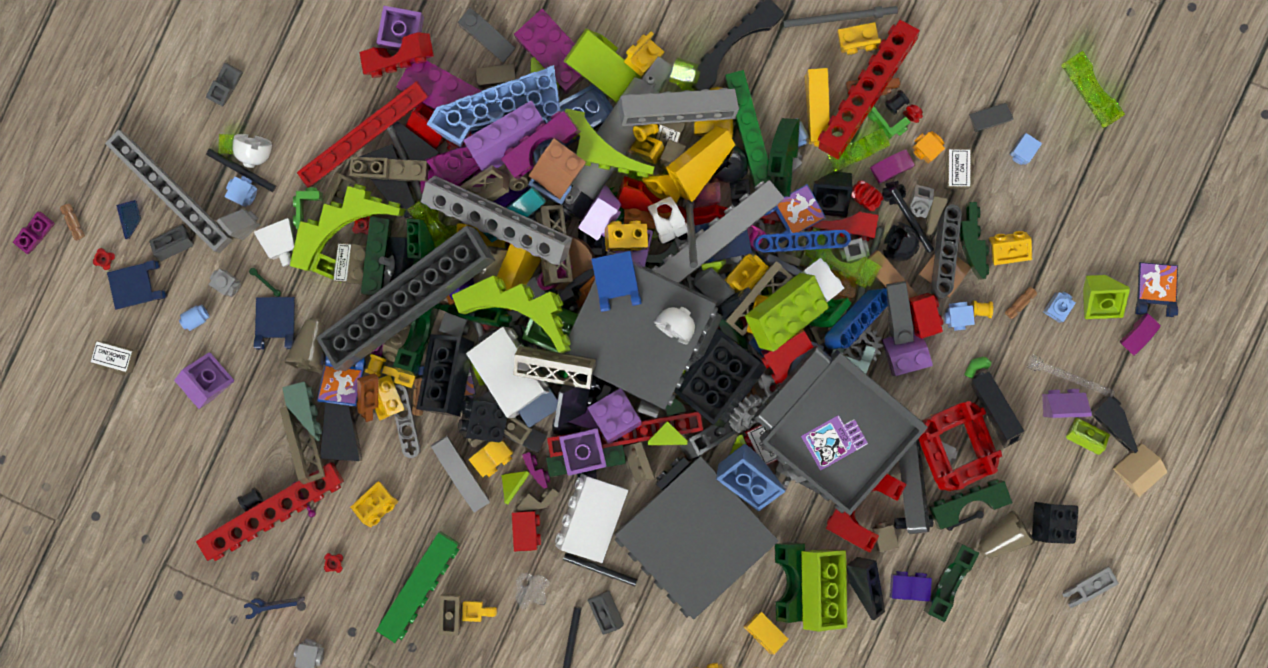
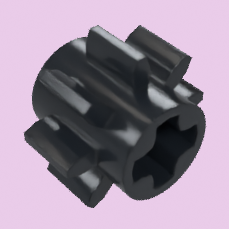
M899 181L886 183V188L882 190L884 200L889 202L890 205L897 204L889 192L892 187L897 188L902 198L906 196V189L903 184H899Z

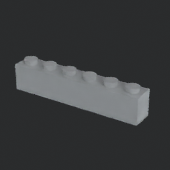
M727 88L719 90L703 89L700 91L685 90L674 93L667 91L657 94L644 93L641 95L626 94L620 97L618 104L621 126L735 119L739 110L735 89Z

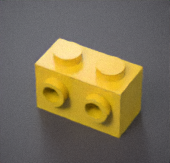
M613 221L604 228L606 251H639L648 248L647 224H641V221H630L629 224Z

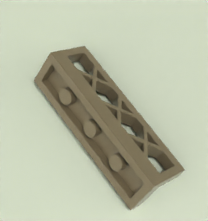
M490 166L460 187L493 202L509 192V176L494 166ZM490 174L497 176L496 178H486ZM475 184H484L482 187H473ZM449 217V223L453 226L461 222L459 219Z
M563 205L540 206L535 210L536 222L553 230L556 228L560 233L567 235ZM558 210L559 218L556 222L550 219L549 211ZM569 252L567 258L557 266L541 258L544 286L573 282ZM560 266L566 271L567 278L558 279L557 269Z
M775 261L725 322L743 336L747 332L748 322L745 328L741 330L734 324L738 318L749 313L748 306L755 302L754 299L758 295H761L764 287L771 286L773 294L789 282L793 276L783 269L781 264ZM778 271L786 276L782 283L774 284L773 277Z
M519 346L514 356L513 375L590 389L596 360ZM519 362L526 363L530 369L528 371L519 370ZM540 366L546 367L549 373L546 375L541 374L537 368ZM564 370L569 376L560 378L556 372ZM579 373L586 374L587 382L579 381L576 375Z
M287 406L280 408L298 480L306 484L326 477L316 439L309 433L306 441L301 440L299 434L303 428H306L302 423L295 422L294 414ZM307 446L313 448L314 451L310 459L304 457V451ZM312 464L318 466L319 474L309 476L308 470Z

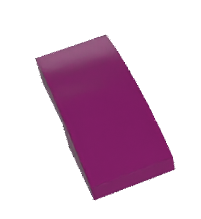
M905 149L874 164L870 169L878 184L893 179L900 173L912 169L915 164Z
M41 211L36 212L27 227L21 229L13 243L26 254H30L55 223Z
M1146 313L1134 323V329L1120 340L1121 345L1133 356L1152 339L1161 327L1149 313Z
M531 452L522 454L533 478L540 486L547 488L548 483L551 482L548 471L544 472L543 468L536 470L535 466H538L537 459Z

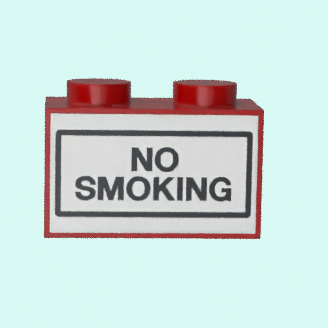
M759 424L745 431L746 436L743 438L747 446H751L753 451L759 454L766 465L777 461V455L773 451L768 453L761 446L760 436L767 429Z

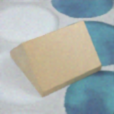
M1142 443L1137 446V453H1129L1113 468L1137 497L1143 495L1167 473L1161 458Z

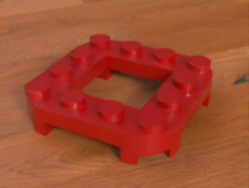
M971 401L953 405L922 421L928 428L918 439L933 478L940 490L954 491L964 489L965 486L988 475H993L998 471L999 457H1002V452L995 449L982 415H985L986 411L983 407L979 408ZM964 423L977 458L952 470L939 435Z

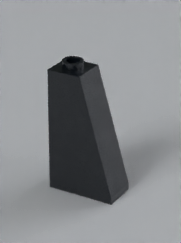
M392 144L359 156L399 160L396 149ZM371 179L388 202L400 203V207L406 209L404 213L405 219L416 215L415 212L419 211L408 181Z
M983 372L978 373L973 377L974 380H972L971 386L986 411V415L1000 442L1006 448L1020 441L1025 431L990 372L985 374Z
M325 403L320 458L362 461L352 406Z

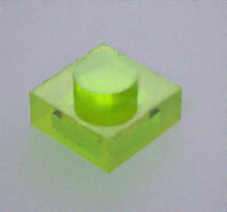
M219 134V154H234L233 140L236 134Z

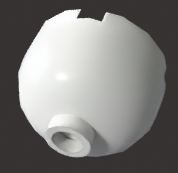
M249 134L235 135L233 153L239 161L243 162L244 166L253 168L255 165L266 162L272 149L271 141L259 136L248 138Z
M675 307L667 308L654 321L657 328L671 338L673 336L679 337L678 342L683 344L689 343L695 331L694 320L689 316L691 312L684 307H680V309Z

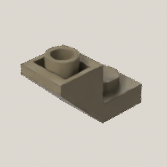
M774 230L773 233L769 232L768 234H780L782 232ZM787 240L782 243L778 241V245L781 248L786 246ZM783 251L775 252L776 256L782 261L796 268L799 267L801 259L797 258V254L789 251L786 254Z
M555 487L552 490L547 488L541 496L542 502L530 492L528 495L523 494L517 501L519 506L516 509L523 511L547 508L559 491Z

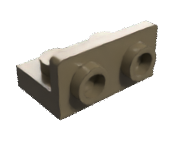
M642 442L625 446L623 449L635 482L639 483L644 480L653 479L654 476Z

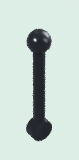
M977 511L975 515L959 521L958 524L947 527L946 529L948 531H952L954 527H957L975 518L981 519L983 518L984 513L982 511Z

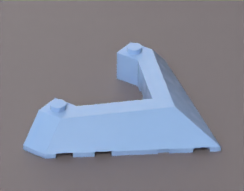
M554 65L547 67V69L522 76L519 79L483 90L480 93L458 99L455 102L439 106L435 109L427 125L445 139L461 147L464 143L463 140L467 138L470 131L487 127L531 100L543 121L547 124L552 120L551 116L560 111ZM553 139L545 140L537 146L533 155L535 165ZM533 179L528 184L529 189L534 186L542 197L562 205L572 188L570 186L562 198L558 199Z

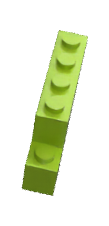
M565 109V112L569 114L581 131L573 139L576 140V137H580L577 156L586 162L585 166H591V163L598 164V168L610 170V167L618 168L617 172L629 174V171L637 172V176L644 178L653 175L654 166L628 158L608 145L587 122L585 112Z

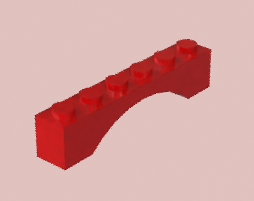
M624 176L617 193V199L621 203L620 207L623 209L634 208L649 212L648 207L662 200L655 196L642 181ZM663 204L657 208V212L672 213V208L667 204ZM716 204L694 208V224L709 223L717 217L721 219L725 216L724 211L728 208ZM678 206L686 222V210Z
M775 211L760 218V220H764V224L775 225V222L782 223ZM858 212L842 220H821L803 231L811 232L813 229L820 231L846 230L850 236H856L858 239L862 238V241L866 240L869 242V239L875 238L879 215ZM839 233V237L845 238L842 233Z

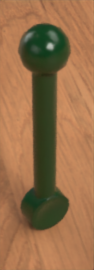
M251 268L249 270L250 275L256 276L274 292V296L279 297L281 295V291L275 289L260 276L257 269Z

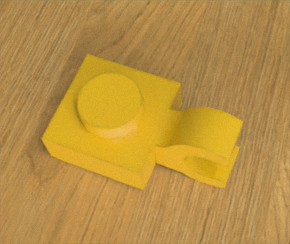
M384 366L382 371L384 374L395 377L393 383L410 388L413 387L416 376L398 372L396 369Z
M463 601L462 621L482 622V616L495 617L497 614V607H483V602Z

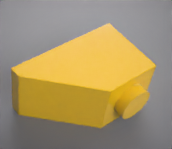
M648 136L643 142L636 139L630 150L645 161L656 165L661 159L665 146L660 140Z
M669 174L651 175L648 178L643 177V182L655 196L662 200L672 197L675 203H677L680 193Z

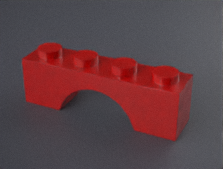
M421 32L402 37L401 47L393 57L386 48L372 47L359 52L363 75H371L372 78L382 77L385 72H397V68L412 67V63L427 62L426 59L434 57L430 33Z

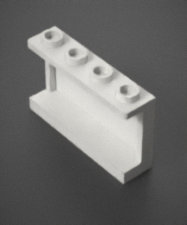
M501 327L466 354L507 418H514L519 415L521 409L542 394L549 393L550 390L548 389L549 384L547 381L513 375L514 356L519 346L523 345H520L516 338L518 336L512 328ZM519 362V370L528 371L530 369L526 363Z
M581 474L580 478L576 480L574 495L569 499V509L567 514L563 516L562 528L556 536L555 546L561 551L603 563L628 490L621 486Z

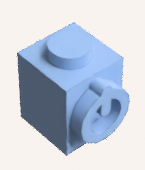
M241 176L240 179L234 177L227 184L226 189L228 191L225 197L246 207L254 201L257 188L251 184L252 180Z
M1058 292L1053 295L1043 313L1058 323L1064 322L1076 302L1071 300L1073 297L1068 293Z
M967 302L949 304V308L944 313L945 324H948V328L954 327V331L966 330L965 326L975 325L973 305L968 306Z

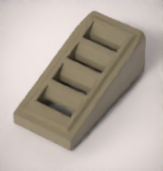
M933 196V202L926 217L924 229L926 236H930L934 232L946 206L947 198Z

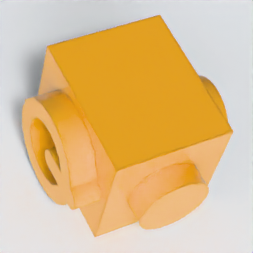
M931 131L926 135L920 134L914 140L916 144L912 147L915 150L914 154L929 164L945 149L943 146L945 143L939 135Z

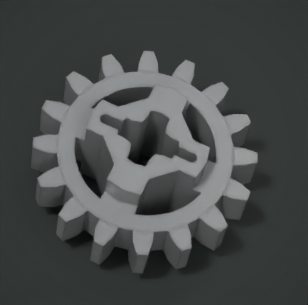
M868 326L853 344L843 351V354L847 353V357L860 361L865 348H862L861 351L860 347L853 345L860 343L862 340L863 344L875 348L872 360L876 361L875 355H881L878 348L883 347V345L878 344V341L882 338L876 337L877 330L871 332V326ZM866 334L872 338L873 342L866 338ZM850 349L857 353V357L850 352Z
M751 394L749 398L745 397L743 402H739L738 408H734L735 412L730 415L732 417L729 420L731 423L730 427L738 433H744L746 429L750 430L752 425L758 423L753 417L765 401L757 394L754 396Z

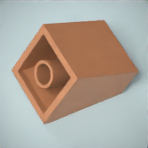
M554 138L539 158L529 177L558 199H561L583 170L586 162Z

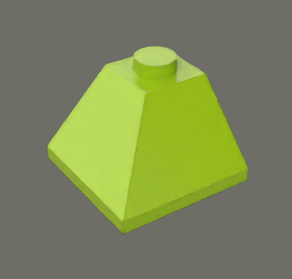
M1107 275L1086 276L1083 288L1085 319L1123 318L1130 288Z

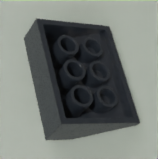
M717 329L704 356L693 363L689 370L685 372L680 388L675 387L674 393L714 426L723 428L730 419V415L735 412L734 408H738L739 402L744 400L767 368L756 355L720 329Z

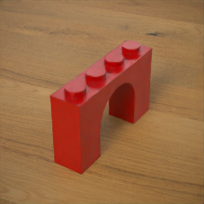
M802 329L774 352L765 349L761 351L764 355L761 360L766 368L771 367L774 372L771 376L778 385L787 378L790 364L814 346Z
M886 474L872 491L881 492L898 501L907 484ZM836 509L833 515L829 517L825 528L867 552L872 551L879 535L858 523L855 517V510L849 515L846 512L841 513Z

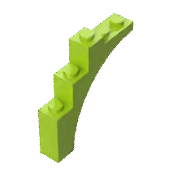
M355 184L354 187L347 186L343 204L331 201V204H324L320 221L308 219L307 222L300 221L289 266L311 271L310 267L317 252L321 253L328 241L347 224L376 214L404 216L406 209L401 208L400 203L389 201L388 204L382 203L381 198L371 196V191L365 190L366 186Z
M491 276L452 295L458 312L462 314L486 308H508L518 311L531 318L543 328L552 339L559 353L564 354L571 351L569 347L571 345L570 339L567 334L563 333L561 328L563 327L562 320L559 316H556V314L563 312L561 308L563 303L560 296L553 292H548L533 299L534 293L527 285L519 284L504 291L506 289L504 281L501 278L499 279V277Z

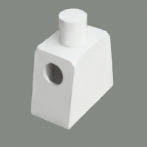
M287 218L254 231L270 259L280 258L283 267L290 265V253L293 252L296 241L291 219Z

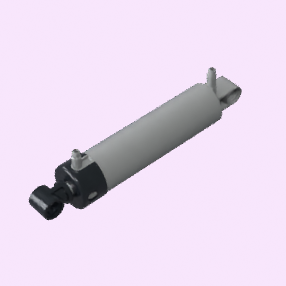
M658 56L643 79L634 77L622 96L626 94L659 93L675 67ZM618 100L596 133L608 145L625 155L636 140L633 133L635 125L621 126ZM591 163V166H584L583 170L571 184L572 188L562 203L565 223L572 218L569 214L579 220L583 219L585 213L616 168L610 167V170L598 168V164ZM554 210V214L549 215L550 219L554 222L559 218L558 210Z

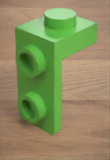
M875 107L868 114V117L873 122L876 121L880 126L878 129L881 134L889 139L896 134L901 136L908 130L906 126L911 123L905 117L890 128Z
M305 188V191H296V196H293V206L296 207L293 225L296 227V230L299 229L300 221H304V201H323V193L317 191V188Z

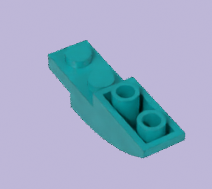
M533 186L506 208L528 217L543 205L546 200ZM483 232L492 243L497 240L495 236Z

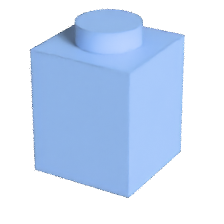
M1025 133L1020 137L1009 155L1013 157L1012 159L1016 163L1026 165L1031 161L1042 143Z

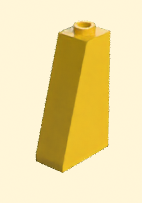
M828 68L808 69L804 76L808 135L810 137L809 144H814V147H819L818 137L823 130L826 131L829 127Z
M716 126L666 167L681 197L691 202L694 201L733 149L735 143L730 130Z
M510 244L497 275L505 283L506 289L504 291L519 284L527 285L541 262V257L534 256L530 252Z

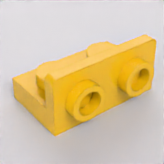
M875 22L837 30L841 53L847 52V55L856 54L861 49H866V51L876 50L877 46L881 43V39L878 38Z
M652 31L647 36L643 34L637 41V45H632L626 52L628 56L624 63L641 77L649 70L657 57L661 58L665 53L651 40L654 35Z
M1016 231L1013 234H996L994 237H989V242L992 245V263L994 265L1032 260V240L1027 232Z
M390 375L378 379V408L375 411L379 421L404 410Z
M378 481L350 508L363 524L372 527L377 525L386 513L394 509L398 500Z

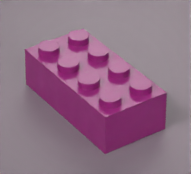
M543 9L537 12L514 33L515 39L545 69L554 65L556 81L565 94L569 93L584 79L583 76L564 62V59L575 44Z
M429 61L419 64L412 63V67L406 68L396 86L400 92H403L418 81L429 96L422 103L434 111L439 106L481 92V90Z

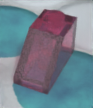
M720 182L704 186L694 200L696 207L720 205Z

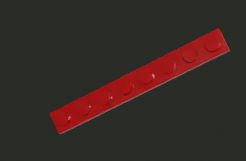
M416 81L296 173L307 188L312 187L428 99L429 96L419 82Z

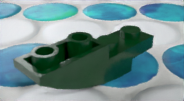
M782 118L771 146L767 176H771L772 184L784 197H790L792 166L793 158L798 156L800 119Z
M977 202L966 203V221H961L960 241L971 270L978 280L986 279V275H989V264H986L989 246L986 245V240H978V237L981 235V227L978 226L980 207H977Z
M408 218V257L413 258L414 264H416L432 252L435 247L423 219Z

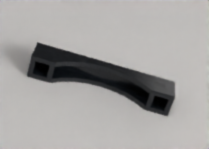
M760 0L754 7L756 10L752 14L747 13L741 19L743 23L738 28L734 26L727 33L729 36L724 41L721 39L715 44V50L711 54L706 53L700 59L702 63L697 68L693 66L686 73L688 75L686 81L696 91L709 90V88L716 84L719 65L725 54L734 44L748 35L770 31L784 17L785 13L772 0Z

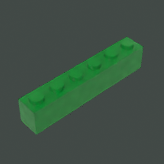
M741 70L726 74L724 77L726 88L735 89L739 110L735 121L744 153L747 156V165L753 187H755L762 181L765 183L769 180L771 181V176H767L769 160L745 72Z
M442 531L438 532L376 629L378 633L394 643L398 639L403 640L408 632L405 629L408 623L413 624L418 616L416 613L419 606L424 607L429 599L426 595L430 590L432 592L435 590L439 583L437 578L440 574L444 575L449 568L447 562L450 558L454 559L460 550L457 548L460 544Z

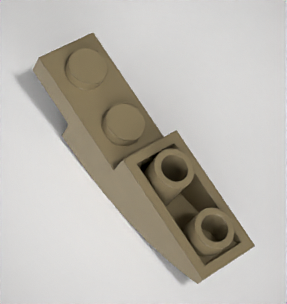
M351 157L349 176L397 181H428L429 164L427 161Z

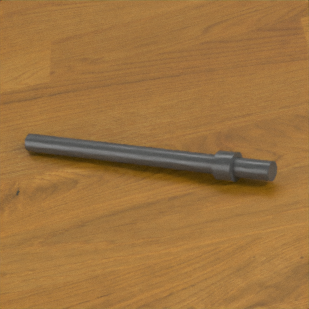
M877 6L874 9L789 19L783 20L784 28L867 17L882 18L883 15L898 14V7L882 8V6Z
M684 199L683 208L686 210L690 267L696 268L698 266L693 212L695 201L691 202Z

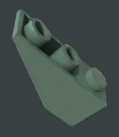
M305 381L282 387L286 406L317 441H320L319 434L322 433L319 422L316 421L318 410L312 401V398L315 397L313 388L309 387Z

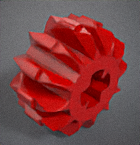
M858 181L853 186L852 199L869 211H875L884 199L877 189L865 181Z

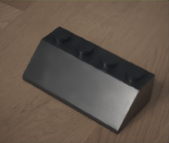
M430 334L417 410L448 416H461L471 363L466 353L473 349L475 341L460 336Z

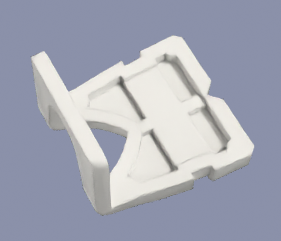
M672 197L663 199L648 207L649 212L653 216L661 243L664 244L674 239L675 236L679 237L687 233V223ZM667 204L672 208L669 219H664L658 215L657 208L660 205Z

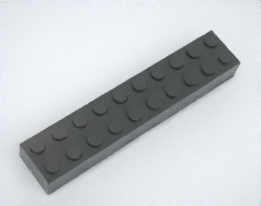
M465 226L316 337L334 370L346 371L496 260L477 229Z

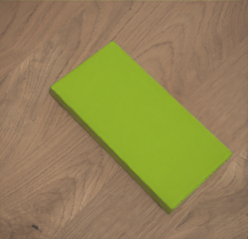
M586 29L564 59L566 64L615 103L618 102L634 77L642 78L624 63L625 60Z

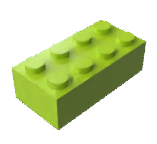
M799 273L746 314L745 318L759 348L774 352L829 307L815 275Z
M821 549L802 551L803 629L821 632L847 628L846 550Z

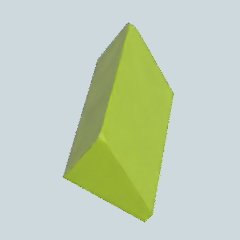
M1078 417L1074 419L1066 435L1068 440L1098 455L1106 450L1110 434Z

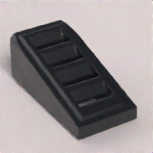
M747 287L734 293L721 305L716 306L718 308L716 313L722 314L723 320L727 319L751 292V289Z

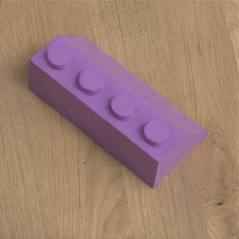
M531 100L463 141L483 172L490 166L499 168L504 165V162L501 160L505 156L504 152L511 147H517L523 137L534 134L536 132L535 129L545 122Z

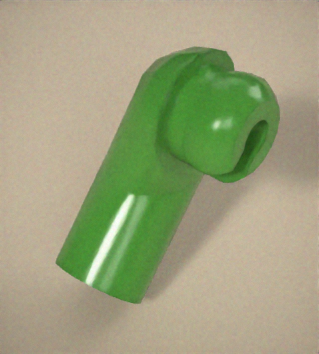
M983 356L972 359L964 375L973 379L977 370L989 369L991 361Z

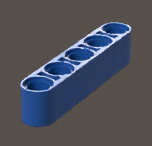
M846 230L764 234L755 237L753 245L759 252L842 248L849 245L851 236ZM839 233H842L845 237L842 244H839L836 240ZM820 234L824 235L826 239L823 245L817 243V237ZM803 235L806 238V244L801 247L798 245L797 240ZM781 237L787 239V245L784 248L778 245V240ZM761 238H765L768 242L765 249L759 247L758 243Z
M887 289L868 290L826 334V347L828 349L849 348L888 306Z

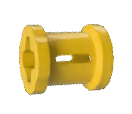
M657 124L635 125L633 127L634 136L640 142L645 141L646 137L651 134H657L659 131Z
M972 301L971 306L973 305L974 317L987 316L992 318V301L988 303Z
M370 354L371 360L364 372L368 374L375 373L378 377H381L380 371L387 359Z

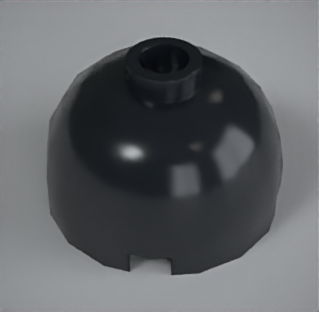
M734 146L713 176L725 183H733L739 178H744L748 172L746 168L748 161L744 151L738 146Z
M897 222L899 225H893L886 235L884 244H887L886 250L883 249V253L886 258L901 262L909 260L918 252L919 238L914 228Z

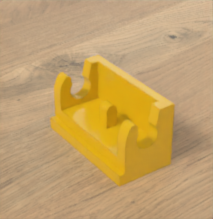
M746 254L725 278V281L735 290V293L747 287L752 290L769 269V266L757 255Z
M762 612L755 614L744 625V628L769 654L775 655L789 640Z

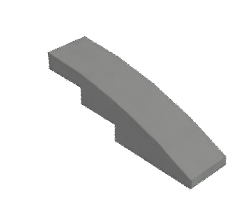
M446 435L432 444L431 448L472 511L476 512L489 504V498L449 437Z

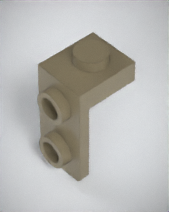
M411 323L384 342L382 356L387 360L395 361L398 349L404 345L408 337Z

